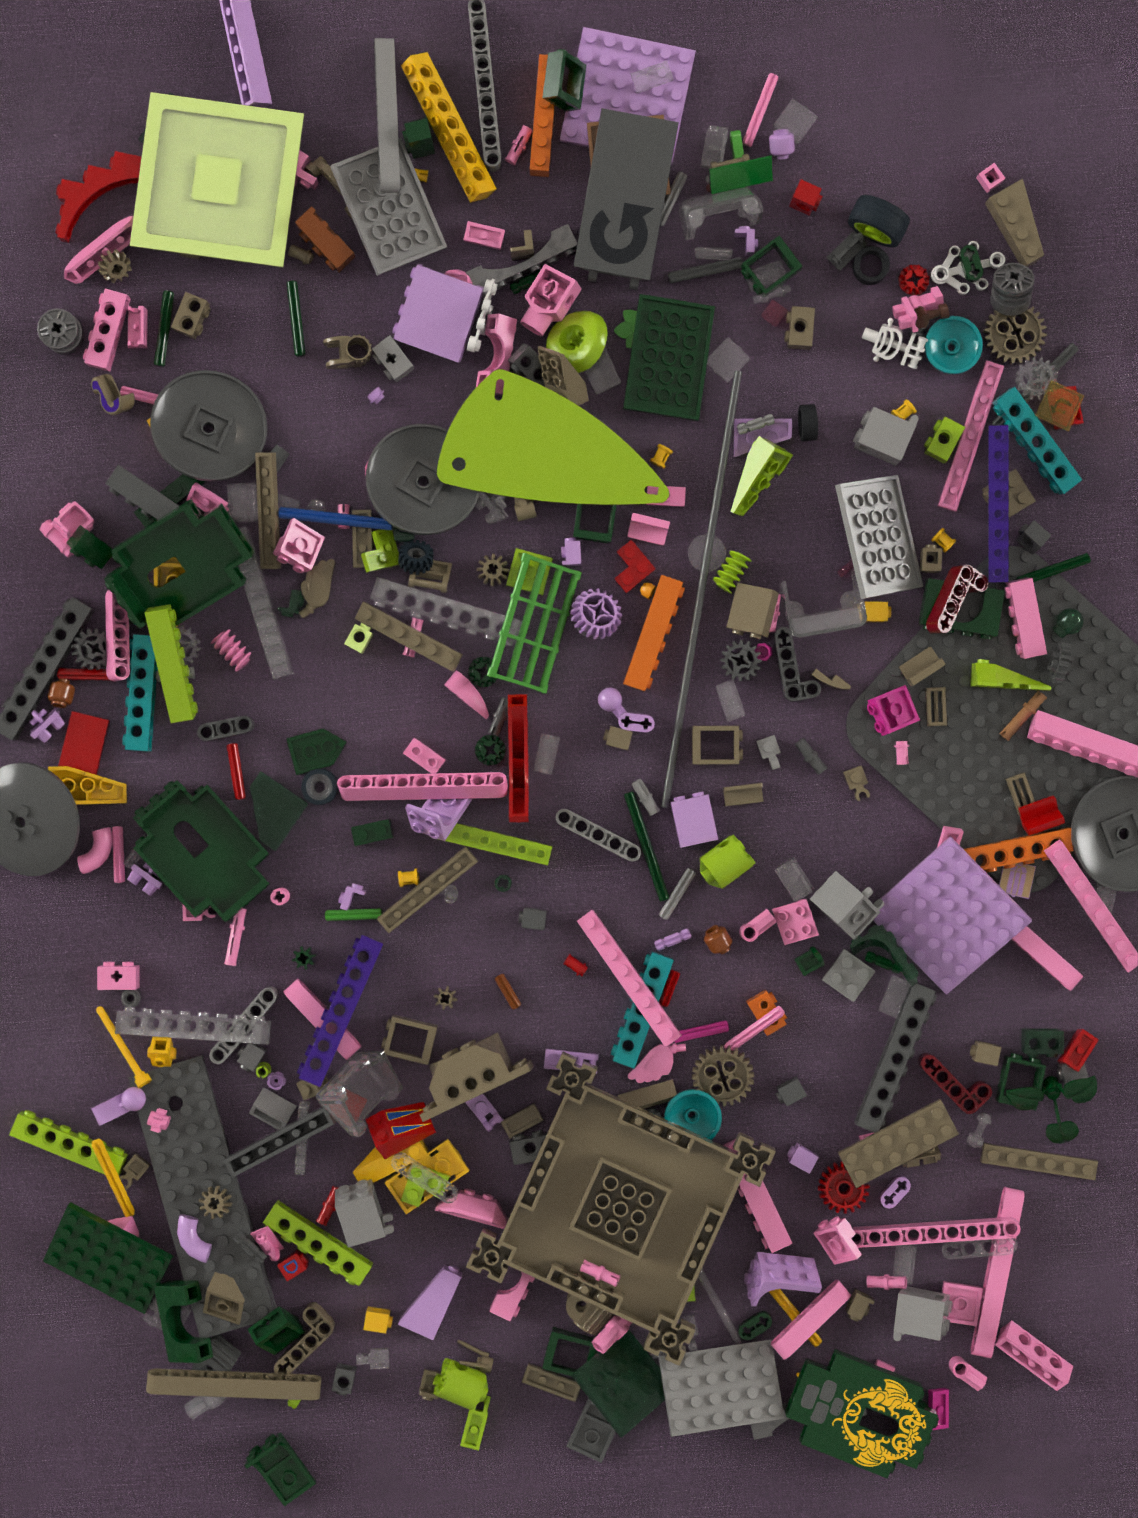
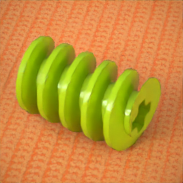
M736 551L729 552L732 558L726 557L725 561L728 564L721 565L724 571L718 570L717 574L719 577L713 578L716 585L729 594H732L729 587L736 588L733 581H740L737 574L744 575L741 568L748 569L745 562H752L748 557Z

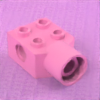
M544 264L525 294V298L530 306L520 323L532 333L543 337L551 322H561L582 288L575 279Z

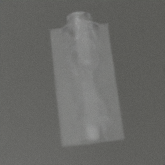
M541 734L533 771L552 775L560 737Z

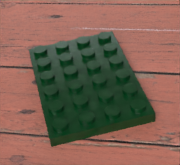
M639 294L623 403L624 410L699 421L715 306Z
M70 1202L43 1262L145 1314L155 1295L154 1286L161 1283L173 1255Z

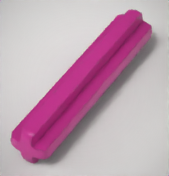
M725 1020L679 1030L682 1036L674 1042L678 1043L728 1032V1022Z

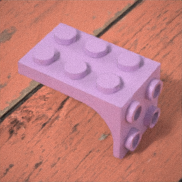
M427 799L422 808L407 804L405 809L411 828L415 832L424 833L433 839L445 841L472 799Z
M757 1252L754 1259L751 1260L748 1272L744 1275V1283L747 1285V1296L750 1299L751 1306H757L759 1299L765 1293L775 1289L820 1293L822 1289L814 1258Z

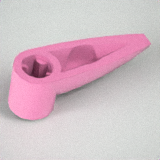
M456 670L444 686L478 714L487 719L489 713L482 696L474 685Z

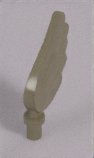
M329 559L327 562L321 560L318 565H315L311 571L306 573V581L301 583V591L308 604L305 605L306 607L298 612L302 618H305L310 613L313 614V610L327 603L331 591L335 560Z

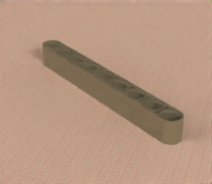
M155 1368L147 1372L146 1392L156 1395L317 1400L320 1398L322 1378L312 1374Z

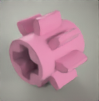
M159 1108L156 1112L151 1111L147 1121V1125L151 1126L150 1131L159 1133L162 1129L167 1130L171 1116L166 1115L167 1110Z

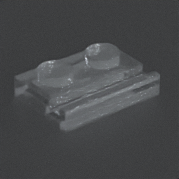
M604 348L597 362L585 370L596 395L621 384V380L608 352Z
M256 483L227 484L229 515L235 523L257 522Z

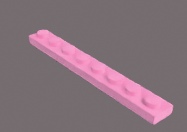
M1061 840L1056 841L1044 850L1045 854L1125 971L1129 973L1138 966V952Z
M591 910L577 920L663 1045L667 1047L680 1038L682 1035L595 911Z

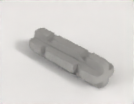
M769 414L764 416V418L760 417L748 421L746 424L737 425V430L742 435L747 433V431L751 432L763 428L765 425H772L775 423L773 415Z

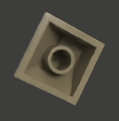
M214 1273L206 1291L203 1313L240 1325L245 1299L234 1278L226 1274Z

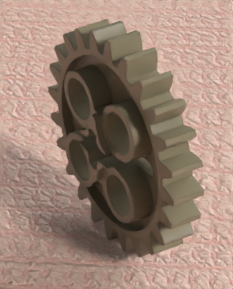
M1034 307L1015 316L1004 315L994 310L995 315L990 314L988 316L991 321L985 322V325L989 328L983 330L984 333L988 334L983 340L990 342L986 345V348H993L990 354L996 352V360L1003 357V363L1010 359V365H1013L1015 360L1020 365L1022 358L1025 362H1028L1030 360L1029 356L1034 358L1036 356L1035 351L1040 352L1042 350L1038 345L1045 344L1041 338L1047 336V334L1042 333L1047 327L1041 326L1044 318H1037L1040 312L1034 314ZM1017 316L1023 319L1024 323L1022 325L1016 322L1015 318ZM998 325H1004L1006 327V332H1000L998 330ZM1012 331H1014V332L1017 331V332H1018V335H1017V336H1016V335H1012L1011 332H1012ZM1024 334H1029L1032 338V341H1025L1023 337ZM1006 342H1012L1014 350H1009L1006 347Z
M720 1045V1050L713 1046V1052L706 1049V1056L700 1054L699 1058L701 1061L695 1060L697 1067L692 1068V1072L695 1073L692 1074V1079L696 1080L693 1082V1086L698 1087L696 1090L710 1094L718 1104L722 1102L724 1107L728 1101L733 1105V1100L735 1099L740 1103V1096L746 1098L747 1094L745 1091L751 1092L749 1085L754 1084V1080L751 1079L754 1077V1072L751 1071L753 1070V1065L749 1064L750 1059H744V1052L738 1054V1048L731 1051L730 1045L726 1050L723 1048V1045ZM718 1060L721 1063L723 1074L726 1076L729 1091L726 1090L723 1077L720 1075V1068L717 1064ZM728 1061L734 1063L732 1067H726L724 1064ZM708 1067H714L716 1069L712 1073L706 1071ZM738 1079L740 1082L734 1085L730 1081ZM718 1084L722 1086V1088L719 1090H715L712 1088V1086Z

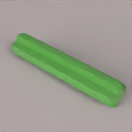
M380 908L325 911V919L327 921L377 919L382 914V910Z

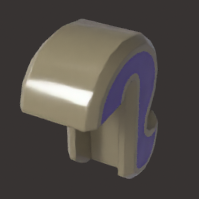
M104 374L92 379V390L95 394H100L101 406L107 414L113 416L130 411L135 403L134 393L121 396L112 375Z

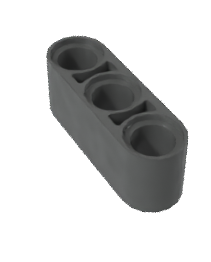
M239 716L205 723L198 727L197 735L201 740L213 741L246 734L254 729L255 722L249 716ZM244 719L249 721V728L243 730L240 726L241 721ZM228 723L231 727L230 732L227 734L222 732V725ZM206 727H209L212 731L211 736L208 738L203 735V730Z

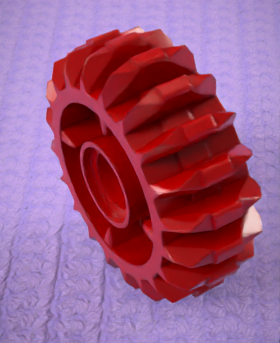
M842 1161L840 1162V1167L834 1162V1169L832 1170L827 1166L826 1169L829 1173H821L825 1179H818V1182L823 1185L817 1187L818 1191H824L819 1194L820 1198H825L823 1204H829L828 1208L830 1210L835 1207L836 1213H839L841 1208L844 1214H847V1208L854 1212L853 1206L855 1205L860 1209L859 1202L866 1203L863 1196H869V1192L865 1191V1189H869L870 1185L865 1183L856 1188ZM847 1183L848 1189L844 1192L839 1191V1186Z

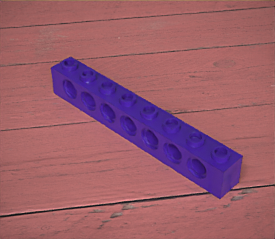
M1009 425L989 426V582H1009Z
M364 935L360 939L356 938L352 946L355 949L353 956L349 955L344 964L347 967L345 974L341 973L336 984H339L337 992L333 991L329 998V1002H331L329 1010L325 1008L321 1016V1020H324L321 1028L317 1026L313 1037L316 1038L313 1046L309 1044L305 1055L308 1056L305 1064L301 1062L297 1073L300 1074L299 1079L321 1087L381 951L382 943ZM359 952L367 953L368 960L366 962L358 960L357 955ZM356 969L360 972L358 980L350 978L349 973L351 970ZM344 987L352 989L351 997L345 998L342 995ZM336 1005L344 1007L343 1015L338 1016L334 1013ZM330 1022L337 1026V1030L333 1034L326 1031V1025ZM321 1040H325L329 1044V1048L325 1052L318 1049V1043ZM313 1058H317L321 1062V1066L317 1070L310 1067V1061Z

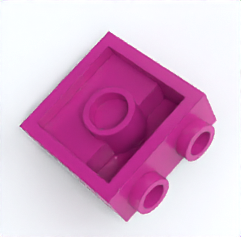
M906 685L867 700L869 703L867 710L874 716L876 720L874 724L875 729L882 736L920 721Z

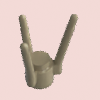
M457 1340V1343L481 1355V1357H477L476 1363L459 1361L460 1365L475 1367L474 1369L483 1373L491 1372L493 1358L489 1357V1353L483 1352L466 1342Z

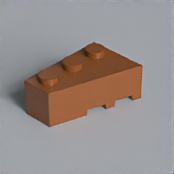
M311 206L295 221L300 231L298 235L305 243L309 241L313 245L312 250L319 257L321 255L325 257V263L332 271L336 269L340 273L355 258V254L328 226V223L316 214V210Z

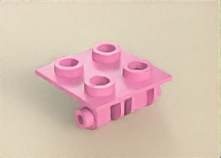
M803 898L797 900V902L772 909L784 945L819 935L807 899Z

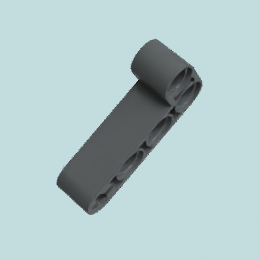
M786 627L778 628L773 634V641L784 698L794 702L817 697L821 692V686L818 682H800L791 631ZM783 631V634H787L784 642L785 644L789 643V646L779 648V645H782L783 642L781 638H778V635ZM783 650L790 652L791 657L789 660L782 659L781 652ZM786 669L793 670L794 677L792 679L785 677L784 672ZM809 684H813L816 687L814 695H810L807 692ZM791 687L797 690L795 698L788 696V690Z

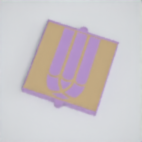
M1022 862L1015 863L1016 867L1004 869L1003 866L999 886L1008 895H1011L1012 898L1016 896L1029 899L1036 866L1023 865Z

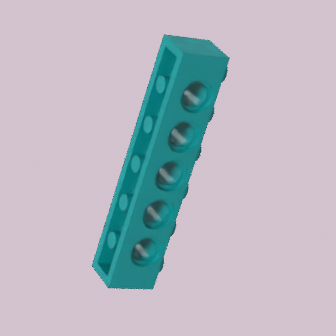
M1016 387L1008 389L992 402L995 413L1003 417L1006 421L1005 425H1009V431L1014 432L1017 443L1027 450L1028 458L1037 464L1039 473L1043 478L1048 479L1050 482L1049 486L1054 493L1059 495L1065 494L1082 481V478ZM1011 406L1016 408L1017 413L1015 416H1012L1009 412ZM1022 422L1028 425L1026 432L1021 429ZM1034 437L1039 440L1038 447H1034L1032 444ZM1045 453H1048L1050 455V461L1048 463H1046L1043 459V455ZM1056 468L1061 470L1060 478H1057L1054 474Z
M133 634V639H130V650H132V658H130L131 673L130 677L127 678L129 696H126L125 706L128 707V713L124 717L126 734L123 735L122 744L125 746V750L152 751L157 685L156 671H158L150 636ZM145 649L148 656L145 660H141L139 654ZM140 669H145L146 671L144 679L138 677ZM139 688H143L145 691V695L142 698H138L136 694ZM141 707L143 715L138 718L135 715V710ZM136 726H140L142 729V733L138 737L134 735V728Z
M651 951L650 955L646 954L643 965H646L644 973L640 972L639 975L647 986L653 988L652 994L659 1002L674 959ZM650 969H659V976L656 978L650 977ZM634 1002L630 1009H626L623 1018L626 1019L624 1027L620 1026L617 1037L620 1039L617 1045H613L610 1053L613 1056L612 1060L633 1069H635L650 1027L644 1016L636 1012L637 1006ZM632 1022L640 1024L638 1031L633 1032L629 1029ZM626 1040L634 1043L633 1047L629 1050L624 1049L622 1046Z

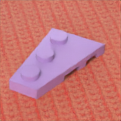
M734 419L733 457L748 453L752 448L753 442L759 436L775 444L792 438V419H774V424L765 425V427L751 432L747 431V433L742 435L738 433L737 425L746 424L754 419Z

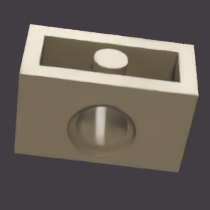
M792 306L790 312L787 311L786 323H789V331H785L784 342H788L787 348L811 349L815 308ZM794 325H803L804 331L797 332Z

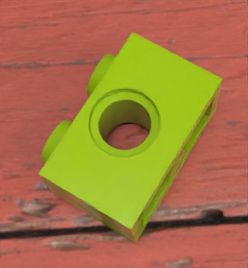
M944 417L942 420L938 419L933 427L935 431L933 437L929 436L924 444V447H926L924 453L942 463H946L965 427L947 417ZM939 435L947 437L946 444L940 443Z

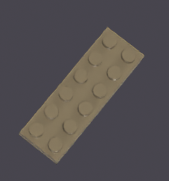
M939 1099L839 1151L838 1154L857 1188L959 1135L942 1100Z

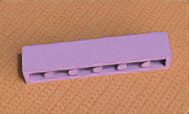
M219 0L241 104L266 108L272 104L251 1Z

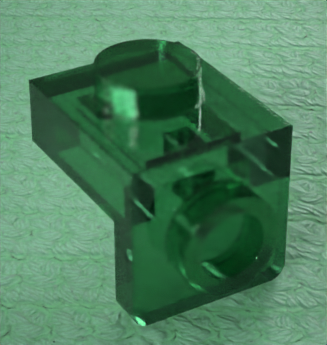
M292 589L289 608L277 607V611L282 612L281 615L293 617V614L298 615L299 607H302L304 602V596L301 595L302 592Z

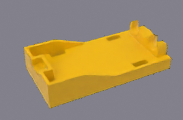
M446 1139L430 1150L427 1155L386 1179L384 1183L405 1214H408L417 1206L402 1202L401 1198L414 1163L450 1175V1177L455 1174V1178L448 1181L447 1186L468 1173L470 1169L463 1161L458 1150L454 1148L449 1139ZM436 1149H437V1151H439V1152H437L436 1154H434L433 1156L430 1155V1154H431L432 1152H434ZM404 1171L407 1172V1174H405L401 1178L399 1177V1175L402 1174ZM425 1189L424 1198L421 1200L420 1205L437 1193Z

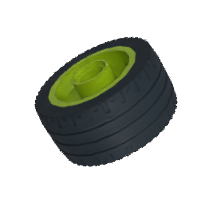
M861 195L848 218V225L855 232L861 233L872 242L887 247H897L910 223L909 216L903 210L886 200L872 195Z

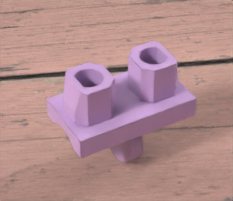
M55 707L48 714L45 709H42L39 713L33 710L31 714L34 718L30 723L33 726L37 722L39 723L30 730V736L34 739L37 737L44 743L50 739L52 734L46 728L51 724L56 730H59L65 724L59 714V710Z
M147 863L143 867L148 872L133 864L131 867L132 872L127 879L135 886L142 878L148 881L142 891L149 896H152L157 889H162V883L152 877L153 874L158 877L157 874Z

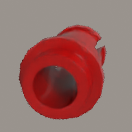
M571 954L563 963L576 972L577 976L580 975L581 977L588 969L586 963H581Z

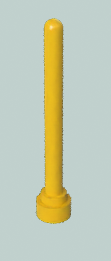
M102 1006L97 1007L96 1012L134 1072V1078L136 1079L134 1082L137 1087L141 1088L152 1081L151 1077L140 1069Z

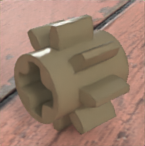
M448 985L446 990H442L439 987L440 994H434V997L438 998L435 1005H443L442 1010L448 1005L450 1008H453L451 1002L458 1000L453 997L456 990L451 992ZM443 993L445 995H450L448 999L449 1002H447L446 1000H441V998L443 997Z

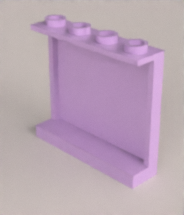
M418 264L411 271L410 278H412L410 286L406 287L404 297L407 298L405 304L400 306L398 312L400 319L399 323L396 322L393 327L392 333L395 334L393 339L459 363L462 360L474 324L484 287L476 286Z

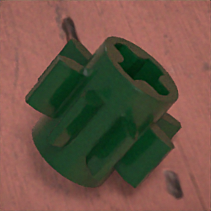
M300 946V952L296 950L293 952L296 958L292 959V961L298 963L297 968L304 966V969L307 970L308 963L311 965L315 964L312 958L316 954L310 952L312 947L304 950V947ZM303 953L305 956L309 957L306 960V962H304V960H300V956H302Z

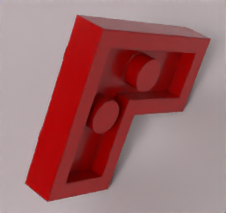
M632 539L617 551L628 568L615 577L614 580L627 594L656 568Z

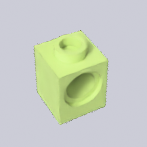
M361 623L360 626L355 624L344 644L363 654L374 634L370 632L371 628ZM358 632L364 633L365 639L363 642H356L355 635Z

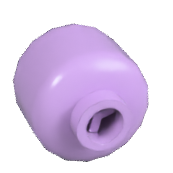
M788 129L773 131V134L769 137L770 153L777 156V159L789 158V155L795 150L794 135Z

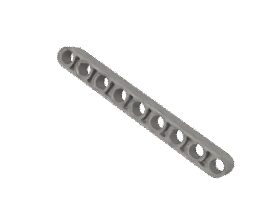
M469 0L468 11L484 164L487 170L495 172L500 169L502 161L486 7L484 0ZM476 5L482 7L480 11H474L472 8ZM478 24L484 26L482 30L474 29V27ZM480 43L486 45L482 50L476 48ZM482 62L488 64V66L484 69L478 67V65ZM483 81L490 83L486 88L480 86ZM485 100L492 102L489 107L482 105ZM487 119L494 121L491 126L484 124ZM489 138L496 140L493 145L486 144V140ZM495 157L498 161L495 164H490L488 159Z
M375 38L374 56L380 193H400L394 39Z

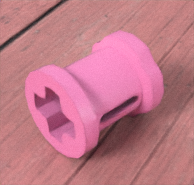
M279 887L273 890L270 898L272 903L283 905L289 901L290 893L286 888ZM279 891L280 894L285 895V897L282 898V901L276 898V895L279 894Z

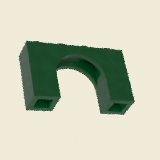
M928 578L925 581L918 623L925 630H927L926 622L944 584V580ZM987 588L982 592L980 607L976 617L966 623L954 621L951 630L947 633L953 634L954 631L961 632V636L972 637L973 634L980 635V639L992 640V637H997L1005 591Z
M168 1280L154 1286L168 1361L176 1363H201L212 1358L213 1352L210 1338L193 1337L186 1331L181 1320V1306H188L202 1300L199 1281Z

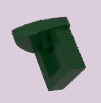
M813 946L810 947L809 951L794 959L803 976L819 967L825 966L821 954Z

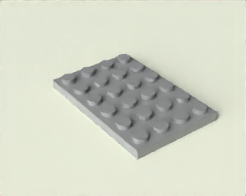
M402 138L398 139L400 193H380L378 147L330 166L377 276L447 248Z
M898 475L835 485L861 599L924 587Z
M772 1340L686 1352L680 1366L665 1360V1356H659L671 1437L785 1419L774 1352L771 1346Z

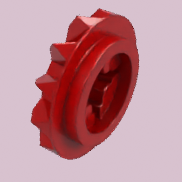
M911 264L905 267L899 275V286L906 294L919 295L929 285V275L926 269L920 265ZM912 274L920 278L916 286L914 282L908 281L912 278Z

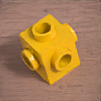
M152 1037L151 1045L147 1051V1057L150 1058L152 1066L171 1067L172 1060L176 1059L177 1053L176 1048L173 1047L172 1038Z

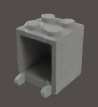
M873 407L870 411L867 410L860 424L863 427L862 429L859 428L854 436V448L896 466L904 456L919 418L917 415H913L906 421Z
M837 871L810 898L829 919L853 940L879 915V910L884 906L882 899H878L874 904L868 899L873 894V890L870 887H867L861 893Z
M372 1179L360 1180L350 1186L343 1185L335 1190V1209L348 1248L383 1238L387 1234L393 1233V1225L385 1226L386 1222L393 1220V1214L382 1213Z
M909 1286L906 1289H901L897 1300L894 1340L900 1341L902 1335L908 1334L940 1341L943 1335L946 1336L950 1327V1320H947V1316H949V1312L951 1313L952 1301L949 1300L950 1294Z

